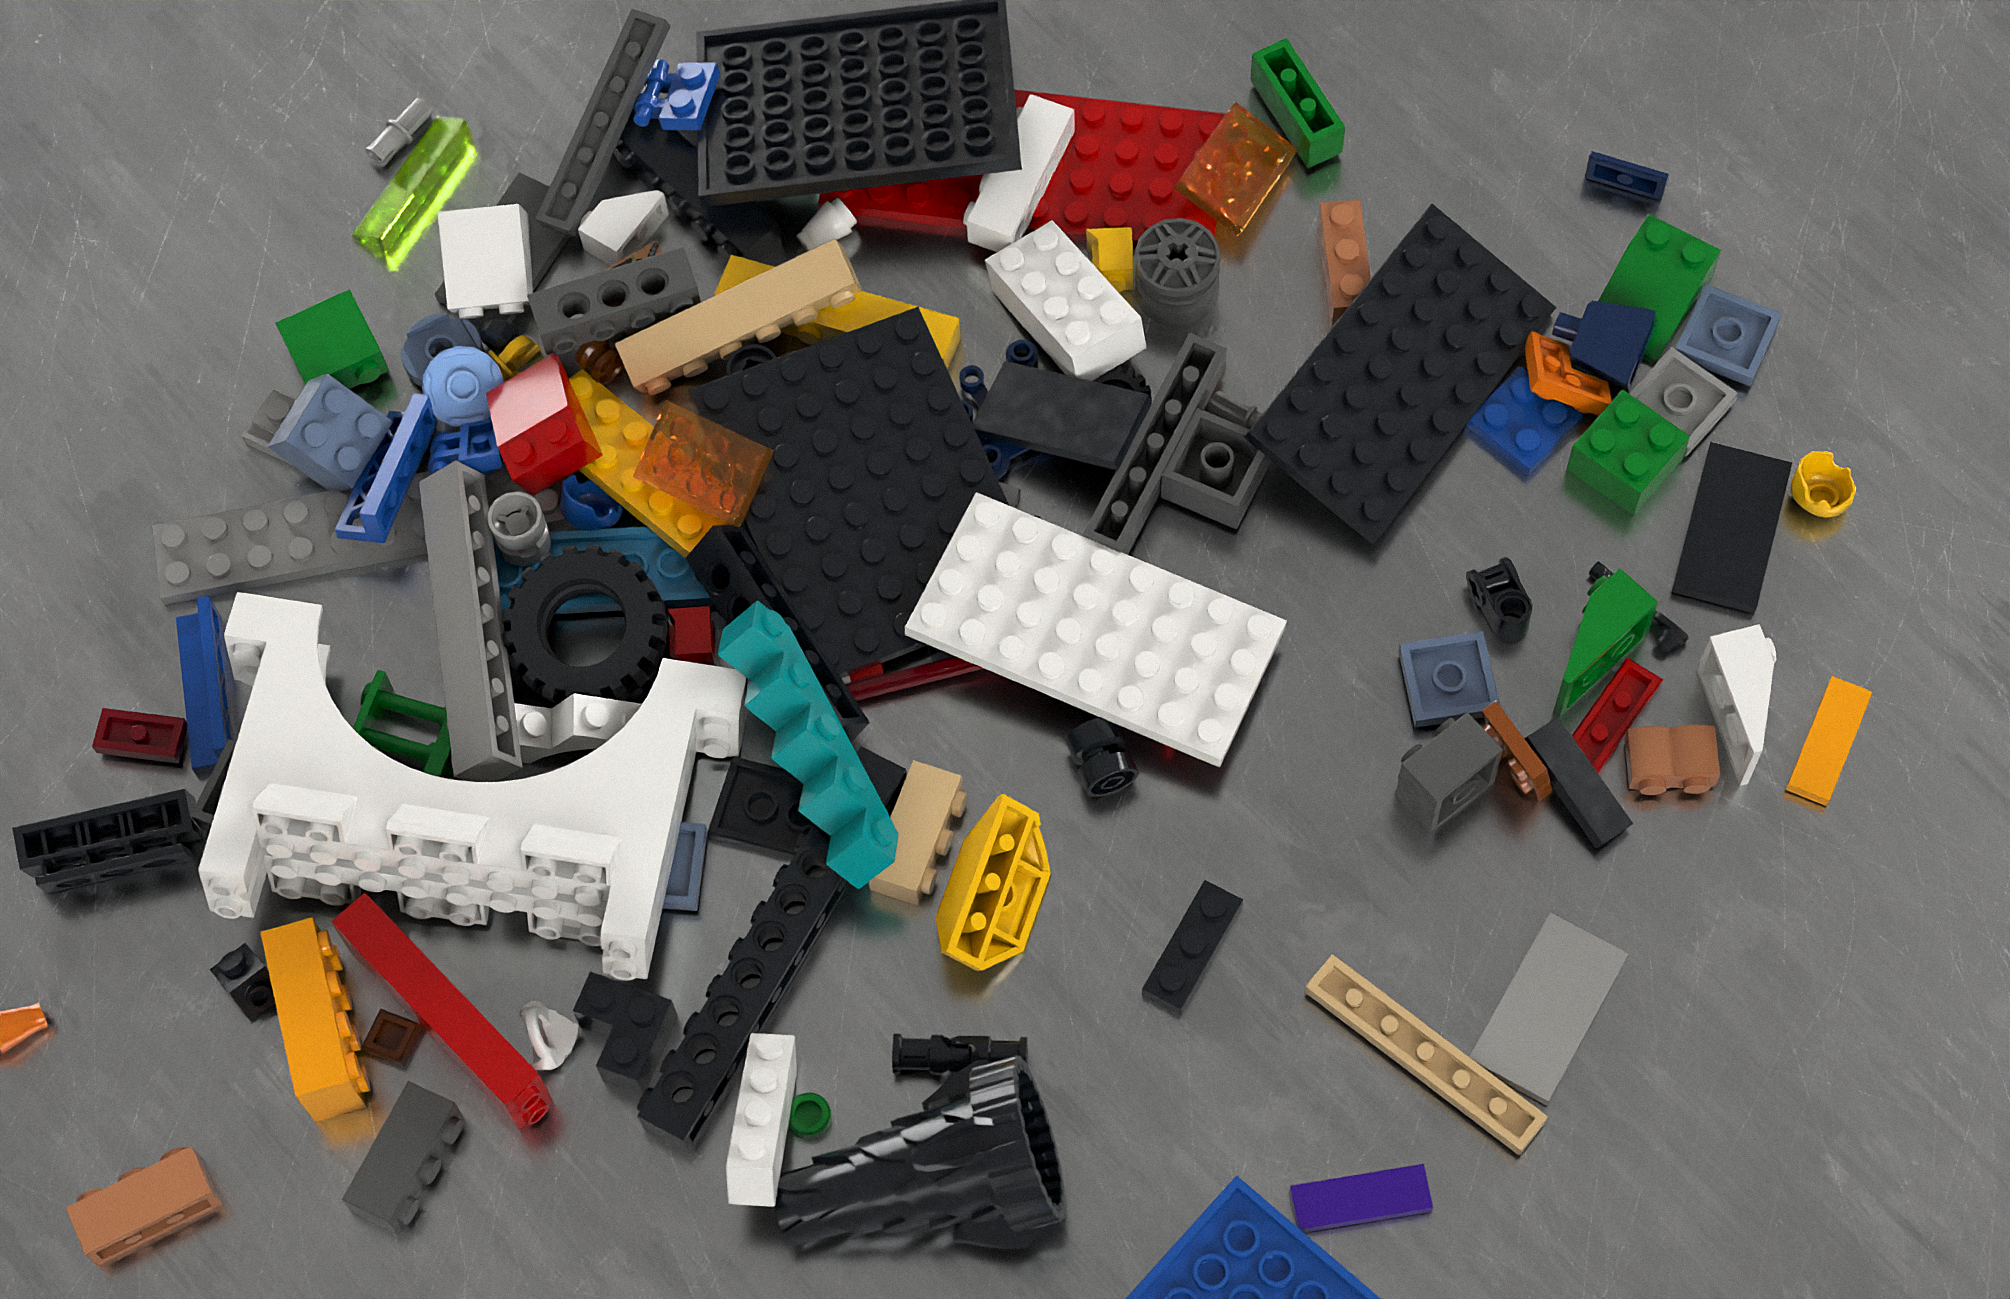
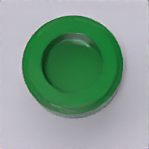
M812 1092L797 1095L792 1100L788 1124L790 1130L794 1135L804 1140H814L823 1136L830 1128L832 1122V1113L828 1102L821 1095Z

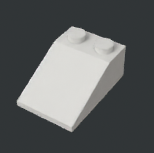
M1760 624L1710 636L1697 670L1740 786L1749 783L1763 751L1773 669L1776 662L1774 644L1769 637H1764Z

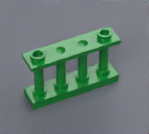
M377 669L372 683L368 682L362 691L360 701L362 707L353 726L355 732L374 748L423 761L425 766L424 773L453 779L454 771L451 763L452 754L447 727L446 706L443 708L392 693L393 687L386 672ZM388 709L437 723L441 730L436 742L426 745L380 732L376 729L384 710Z

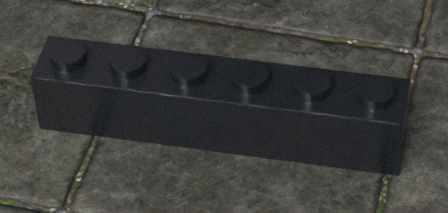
M633 108L616 145L614 155L624 167L629 168L632 166L639 173L641 181L650 191L659 190L664 193L669 208L677 216L684 215L687 217L699 237L705 241L710 239L718 246L719 253L727 263L731 255L761 262L782 245L779 223L755 201L701 207L698 193V149L677 130H663L659 118H651L649 124L644 127L637 125L633 119L636 113Z

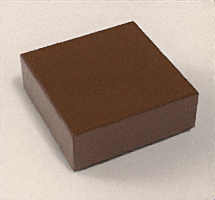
M380 1008L361 1048L364 1053L404 1068L423 1028L420 1023Z

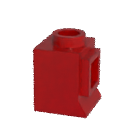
M710 606L668 609L672 624L669 625L671 658L673 660L716 666L714 620H711Z

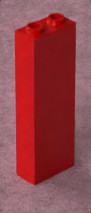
M365 892L331 921L353 956L417 1023H420L427 1034L519 1130L527 1123L529 1125L536 1123L546 1114L549 1108L548 1104L553 1099L539 1073Z

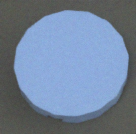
M456 346L440 352L430 361L423 375L422 393L423 395H429L432 413L439 420L452 426L461 427V424L483 421L491 417L486 393L504 383V379L499 366L487 353L474 347Z

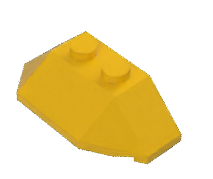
M1001 794L995 799L963 840L935 917L942 953L976 971L985 970L1024 951L1051 874L1045 843L1039 829L1041 825L1039 813L1005 794Z

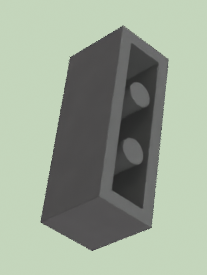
M410 1081L406 1083L342 1198L343 1203L352 1213L397 1234L403 1223L408 1224L411 1222L419 1206V1199L417 1198L425 1183H432L441 1166L439 1158L447 1143L453 1144L462 1129L463 1121L461 1118L463 1115L456 1103Z

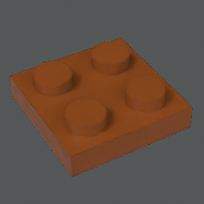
M1495 701L1483 709L1482 713L1486 725L1482 728L1503 749L1500 760L1505 757L1508 759L1507 765L1512 771L1510 775L1524 795L1531 791L1538 802L1551 794L1553 791L1546 767L1498 702Z

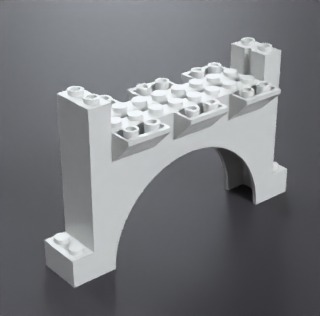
M237 592L224 638L234 680H239L253 686L198 869L210 911L231 919L238 918L239 916L254 918L266 873H268L272 892H277L279 895L290 899H298L302 896L316 898L334 906H340L344 903L352 904L360 897L361 888L370 892L389 890L397 892L400 912H405L418 919L437 917L449 919L453 923L462 926H470L474 923L486 925L489 906L503 913H510L515 910L527 912L529 932L536 933L546 939L565 937L578 939L586 945L601 946V949H604L602 955L603 973H609L620 980L647 979L696 752L705 753L713 758H725L727 756L739 758L748 715V709L744 706L748 690V678L736 669L662 658L654 684L638 711L619 732L590 754L567 766L525 779L502 782L452 780L409 768L389 758L364 740L343 718L326 687L327 665L331 651L330 645L318 644L319 626L323 611L322 605Z

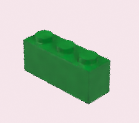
M1285 38L1252 53L1250 80L1307 168L1343 153L1345 125L1288 39Z

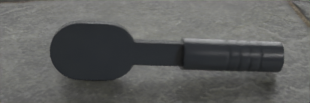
M1600 561L1596 562L1589 571V575L1595 580H1598L1603 575L1609 578L1614 574L1613 571ZM1655 610L1653 619L1663 627V630L1660 632L1661 636L1655 641V644L1664 652L1669 653L1679 643H1686L1689 636L1674 622Z

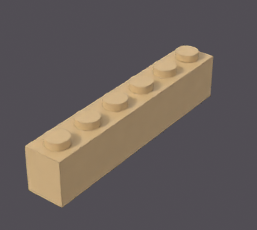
M833 239L615 343V346L633 387L642 393L648 392L649 395H653L668 389L671 386L670 381L682 375L688 378L704 372L708 369V363L720 357L722 360H728L732 353L742 346H746L756 340L759 343L770 341L781 334L780 329L792 323L799 326L814 320L818 316L817 311L830 305L832 308H838L852 302L855 299L853 294L862 291V288L844 247L836 239Z

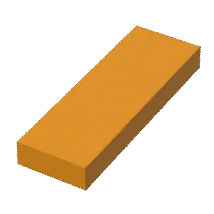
M1831 676L1786 787L1787 791L1824 806L1828 805L1869 703L1872 691Z

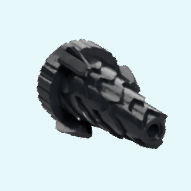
M1019 1055L995 1062H989L985 1059L976 1061L957 1072L922 1102L925 1111L897 1118L891 1121V1128L863 1136L853 1146L812 1157V1165L780 1173L775 1212L782 1230V1237L787 1245L803 1244L851 1230L862 1229L865 1234L883 1229V1231L889 1233L906 1231L930 1224L932 1229L955 1225L953 1237L956 1243H969L994 1248H1025L1032 1244L1040 1229L1058 1225L1065 1219L1066 1212L1062 1169L1044 1102L1026 1062Z

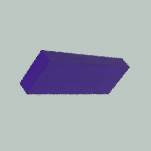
M1424 1164L1291 1185L1289 1189L1296 1226L1304 1233L1427 1213L1433 1210Z

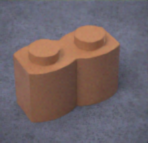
M1684 725L1673 728L1646 726L1627 730L1625 750L1629 789L1640 790V793L1644 795H1658L1664 793L1666 788L1675 787L1684 788L1686 793L1698 794L1710 790V787L1716 786L1720 770L1715 726Z

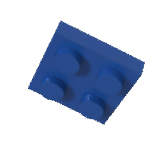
M1520 366L1483 402L1465 427L1528 477L1582 424L1583 415L1568 404L1554 399L1546 400L1530 390L1528 371Z

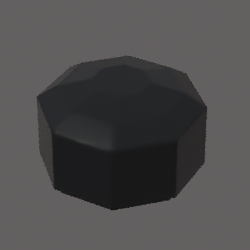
M498 317L486 318L478 331L482 342L491 350L500 354L512 340L520 336L516 328Z

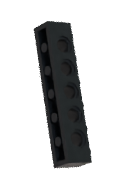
M742 524L712 526L685 559L694 571L698 582L703 585L712 599L717 612L724 618L727 625L757 600L769 610L777 612L784 619L785 623L790 626L846 735L852 743L870 723Z

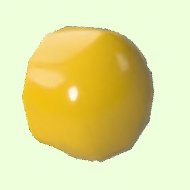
M1811 451L1802 457L1791 481L1794 500L1804 510L1817 517L1839 516L1851 506L1856 492L1850 468H1841L1836 465L1833 460V453L1828 451Z

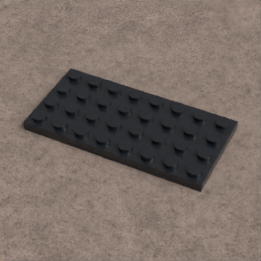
M1431 204L1246 433L1244 438L1373 544L1379 539L1523 352L1530 332L1537 333L1557 307L1434 204Z

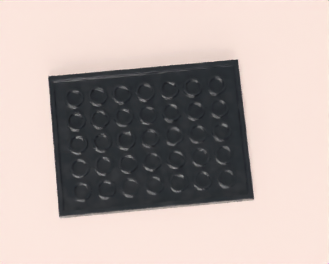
M959 0L696 32L697 63H717L720 72L701 129L698 130V193L701 207L1022 170L1006 0Z
M919 307L689 389V398L751 540L840 677L844 678L927 646L928 644L906 636L905 626L975 493L977 492L1008 506L1009 504Z

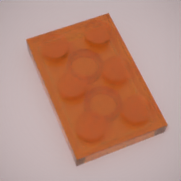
M1234 102L1176 183L1174 189L1238 236L1255 214L1298 149L1237 102Z
M666 400L633 477L733 526L741 527L774 450Z

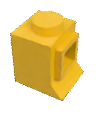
M1132 227L1086 229L1087 251L1092 254V264L1118 293L1124 290H1134Z

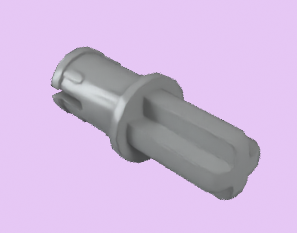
M417 98L395 121L389 119L386 122L387 127L365 149L370 159L377 165L385 167L399 149L405 144L410 145L413 141L411 135L432 114V108L423 99Z
M1221 391L1214 393L1207 406L1209 413L1249 430L1262 415V413L1257 411V406L1252 405L1250 408Z

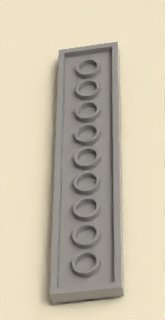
M503 461V468L496 469L493 473L485 475L489 509L497 498L506 493L524 492L534 497L540 504L549 530L570 526V523L561 514L560 506L561 483L566 478L533 496L512 481ZM429 471L415 474L385 543L337 538L335 528L353 488L342 492L335 489L152 525L160 598L164 605L194 600L197 597L225 594L428 554L425 543L426 536L423 511L421 509L419 481L431 474ZM361 517L355 519L352 525L363 526Z

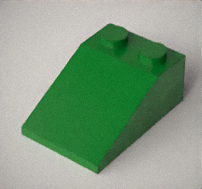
M1650 214L1647 215L1626 248L1598 301L1649 309L1656 312L1657 322L1642 358L1655 365L1661 359L1698 301L1705 284H1708L1713 277L1721 250Z
M1620 568L1609 578L1605 575L1600 577L1587 593L1590 598L1582 610L1584 616L1553 711L1559 718L1647 637L1658 601Z

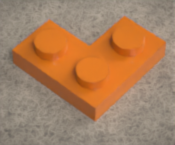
M1533 331L1530 332L1524 348L1530 390L1543 399H1554L1572 406L1581 413H1592L1599 416L1612 402L1608 381L1573 369L1571 367L1568 344Z

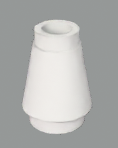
M836 198L831 203L826 201L796 237L803 247L810 251L833 239L838 240L852 232L851 227L857 221L839 198Z

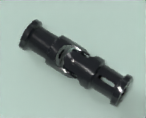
M894 1033L892 1070L893 1073H900L902 1069L929 1070L930 1074L941 1075L949 1070V1072L956 1074L969 1066L972 1055L971 1045L977 1049L979 1060L985 1059L989 1062H995L1019 1055L1028 1064V1037H1021L1019 1041L992 1040L990 1036L960 1035L949 1039L941 1034H932L930 1039L903 1038L901 1033Z

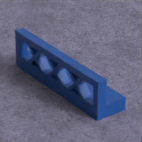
M413 394L405 412H388L386 417L392 420L393 423L353 488L335 528L337 538L385 543L437 426L436 417L432 413L429 395ZM396 426H398V429L395 435L393 436ZM361 517L363 526L352 525L355 519Z
M209 595L196 598L198 613L176 617L191 767L195 775L212 772L228 739L235 741L222 620Z

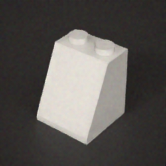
M519 204L437 212L448 310L453 313L459 312L460 319L483 317V310L499 308L501 315L523 313V306L530 305L527 295L533 293L528 213Z

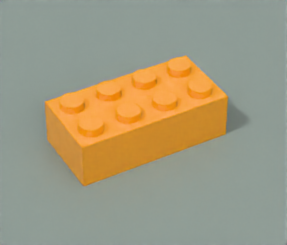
M313 917L260 932L295 1097L314 1122L366 1108L364 1092L370 1091V1083L364 1065L359 1066L355 1051L361 1050V1043L356 1026L354 1024L350 1025L346 1011L352 1010V1003L346 984L341 985L337 972L343 970V962L337 944H332L328 930L321 931Z

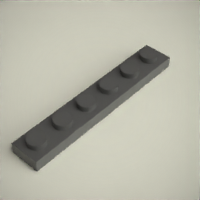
M631 9L535 218L541 226L575 237L581 220L590 205L631 115L637 97L641 93L671 27L666 19Z

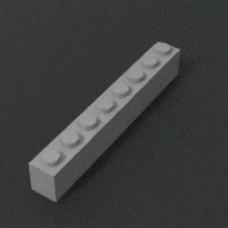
M454 461L419 481L421 509L423 511L426 536L425 543L430 570L429 578L432 586L434 617L437 628L438 652L442 670V687L445 695L447 727L452 754L451 763L455 777L470 782H496L523 767L507 647H504L502 637L505 629L502 622L503 613L493 536L487 518L489 512L484 474L458 461Z

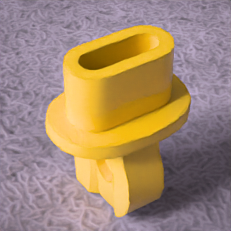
M521 335L512 340L500 355H497L493 350L488 351V353L499 366L505 382L519 374L518 370L531 360L542 347L534 339Z

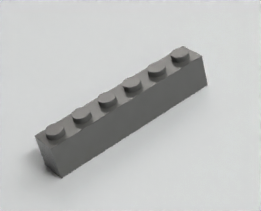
M1189 332L1119 470H1116L1082 535L1083 537L1119 553L1129 554L1161 492V476L1196 409L1204 410L1224 372L1227 348Z

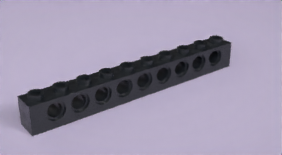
M861 746L856 754L885 809L890 813L892 808L895 807L907 777L906 769ZM891 797H894L890 808V804H888V802L891 799ZM813 824L811 829L805 828L801 832L795 844L796 854L789 865L783 864L778 870L773 881L775 889L767 902L762 900L755 908L750 921L753 925L746 937H739L735 941L728 956L730 963L723 975L717 974L712 979L706 991V998L708 999L700 1013L695 1011L689 1017L683 1030L685 1037L677 1051L671 1049L662 1062L660 1068L662 1075L654 1088L648 1087L639 1100L637 1106L639 1113L637 1117L642 1127L688 1153L745 1060L750 1033H761L850 884L826 865L830 839L828 834L816 824ZM814 865H824L827 867L826 872L819 877L806 875L807 870ZM792 901H801L806 904L803 910L796 914H789L784 911L786 905ZM778 937L784 940L783 944L774 951H767L762 948L763 943L769 938ZM757 974L761 976L760 982L752 988H743L739 985L746 975ZM734 1011L739 1014L737 1020L731 1025L722 1026L717 1023L719 1016L724 1012ZM709 1048L716 1051L715 1057L708 1063L700 1064L694 1061L696 1054L703 1049ZM688 1086L693 1088L691 1097L686 1101L676 1102L671 1099L672 1094L679 1087Z

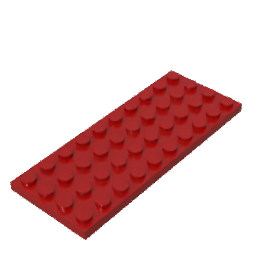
M1015 90L1016 109L1018 107L1023 108L1031 94L1074 109L1075 132L1032 215V219L1024 233L1025 236L1052 220L1071 241L1087 243L1086 229L1132 227L1133 248L1136 249L1139 238L1149 227L1162 220L1182 218L1198 222L1210 230L1215 237L1233 114ZM984 174L820 193L818 208L820 210L826 201L831 203L836 198H839L855 216L967 229V225L963 224L964 214L971 201L976 203L980 195L979 187Z

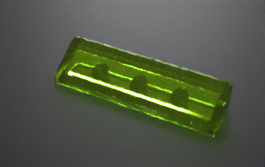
M438 116L353 232L352 237L382 253L386 254L470 138L471 132L468 122L461 118Z

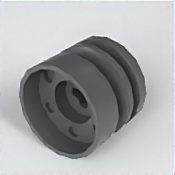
M1182 218L1167 219L1149 227L1139 238L1135 250L1136 300L1144 314L1157 323L1173 327L1191 325L1205 318L1214 308L1219 293L1221 257L1218 242L1210 230L1196 221Z

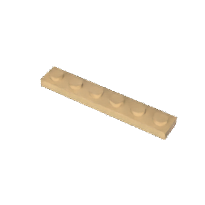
M1332 954L1305 986V993L1518 1155L1523 1152L1546 1123L1548 1116L1335 955Z

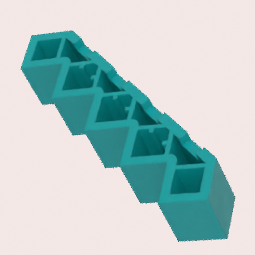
M757 600L723 629L717 655L749 679L744 706L776 731L771 759L803 783L798 811L831 836L826 865L859 890L895 862L899 833L790 626L785 623L784 619L777 612L769 610Z

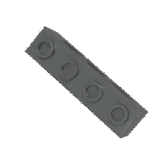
M684 247L527 295L546 355L565 353L578 345L594 340L604 341L617 333L633 328L643 329L649 327L656 321L669 318L701 303L698 287ZM654 290H662L660 293L655 295L649 294ZM615 302H623L619 306L610 307ZM576 314H584L580 318L570 319L572 316Z

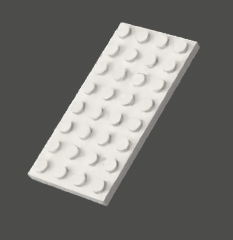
M976 492L905 626V635L1220 768L1284 632L1287 620L1122 552L1119 553L1079 534Z

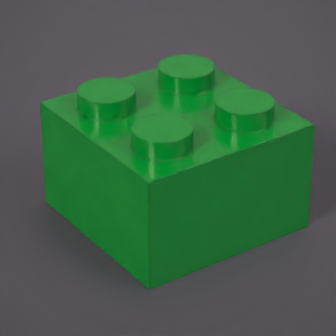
M1622 389L1572 446L1567 470L1634 516L1683 460L1690 436Z

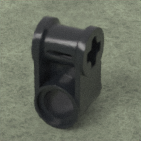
M1508 557L1499 559V564L1477 572L1474 569L1467 571L1466 580L1470 593L1476 604L1480 606L1494 635L1498 639L1509 643L1518 642L1523 639L1529 630L1533 605L1520 582L1512 561ZM1515 613L1520 618L1508 619L1503 614Z

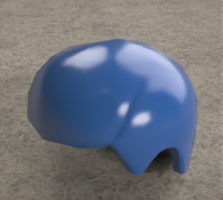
M570 474L561 483V514L572 527L587 531L607 529L615 525L622 516L623 507L590 479L578 482L576 476Z

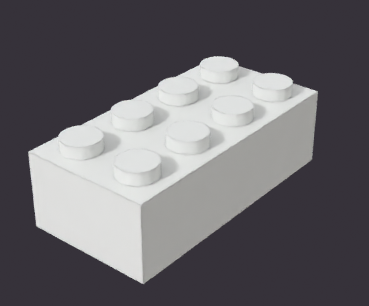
M1053 220L985 259L992 292L1067 376L1093 381L1147 349L1140 315Z

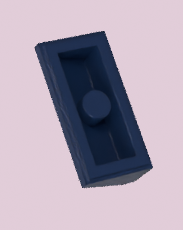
M1591 151L1585 173V177L1657 200H1662L1670 176L1661 171Z

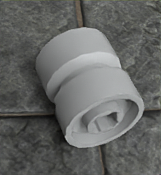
M515 491L506 493L494 501L488 512V524L504 560L512 565L522 567L534 565L541 561L539 558L549 552L552 540L550 530L537 500L527 493Z

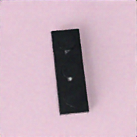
M1204 880L1144 984L1142 995L1181 1015L1241 910L1243 899Z

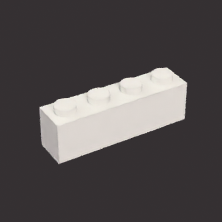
M1031 94L1024 107L1016 109L1022 170L983 175L979 187L980 195L976 203L972 201L969 203L964 214L963 224L967 225L968 242L999 252L1023 237L1032 219V215L1075 132L1074 109Z
M750 1033L726 1163L729 1204L775 1207L797 1076L795 1035Z

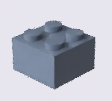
M324 374L308 380L267 447L328 491L337 489L342 492L354 487L393 421L332 376Z

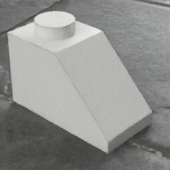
M655 190L602 200L593 211L587 212L581 220L578 231L583 249L610 266L640 250L669 215L664 193Z

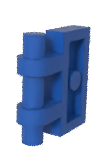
M661 59L656 60L644 84V92L638 95L635 102L634 110L636 113L633 118L634 122L644 127L649 124L651 118H659L663 130H700L720 76L717 63L679 62L676 73H668L669 64ZM668 93L666 99H658L659 94Z
M491 419L461 424L460 432L450 434L439 432L431 442L430 474L437 472L454 461H458L484 475L503 468V458L497 447Z

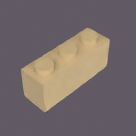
M913 760L890 817L899 833L895 862L869 881L871 891L916 906L920 905L924 893L931 894L938 875V870L934 869L939 854L943 856L947 854L952 841L953 831H950L949 828L954 816L959 818L962 816L967 803L968 793L963 790L961 775Z

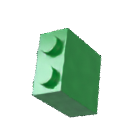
M350 289L275 322L305 385L308 380L329 374L345 387L351 389L362 383L373 382L381 374L389 371L383 354Z

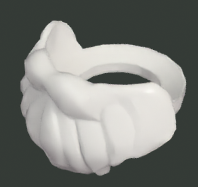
M532 1000L520 1010V1017L526 1023L528 1035L533 1046L534 1060L531 1066L535 1070H552L560 1066L566 1057L572 1053L578 1038L579 1025L567 1017L558 1014L556 1010L548 1009L542 1002Z

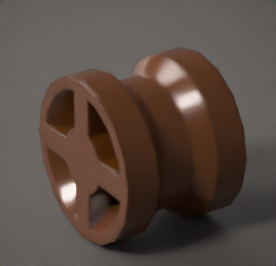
M608 339L604 341L594 340L582 344L574 357L576 366L589 371L591 378L602 385L614 380L624 367L617 348H611Z

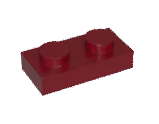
M102 708L92 748L96 753L179 763L187 733V721L185 718Z

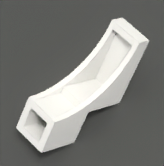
M572 694L552 709L514 703L522 763L531 764L543 757L568 751L597 749L619 732L635 715L642 704L581 694Z

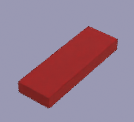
M1628 657L1571 735L1598 774H1600L1626 737L1627 730L1633 727L1657 693L1664 680Z

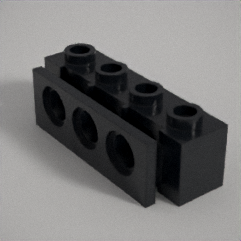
M184 788L12 827L19 868L32 878L35 877L36 886L47 893H53L193 861L192 851L185 847L183 843L203 839L200 827L190 816L196 805L195 797ZM172 842V845H159ZM124 852H129V855H127V854L115 855V854H120V853H124ZM80 862H86V865H85V864L71 865V864H76V863H80Z

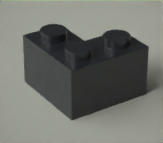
M590 971L574 1006L573 1013L580 1028L608 1037L596 1064L603 1082L642 1096L650 1084L678 1018L671 999Z

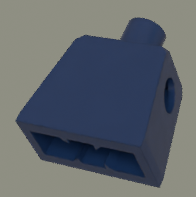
M1589 301L1582 319L1560 312L1554 324L1552 335L1573 342L1569 351L1570 361L1573 364L1629 393L1657 322L1656 312L1643 308Z

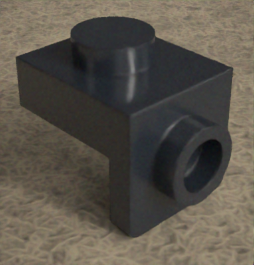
M246 943L236 950L227 953L219 963L209 969L249 1020H253L275 1003L269 971Z

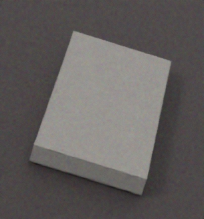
M1550 912L1469 1057L1503 1083L1547 1106L1624 966L1629 953Z

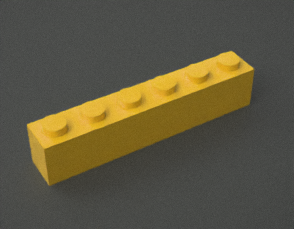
M731 255L714 296L775 267ZM860 291L853 294L855 299L852 302L838 308H832L830 305L817 311L818 316L814 320L799 326L792 323L780 329L781 333L798 337L807 344L814 345L918 306ZM919 307L943 362L949 371L961 341L960 318Z

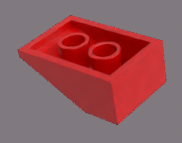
M556 353L486 393L496 443L512 481L531 495H536L603 456L561 360Z

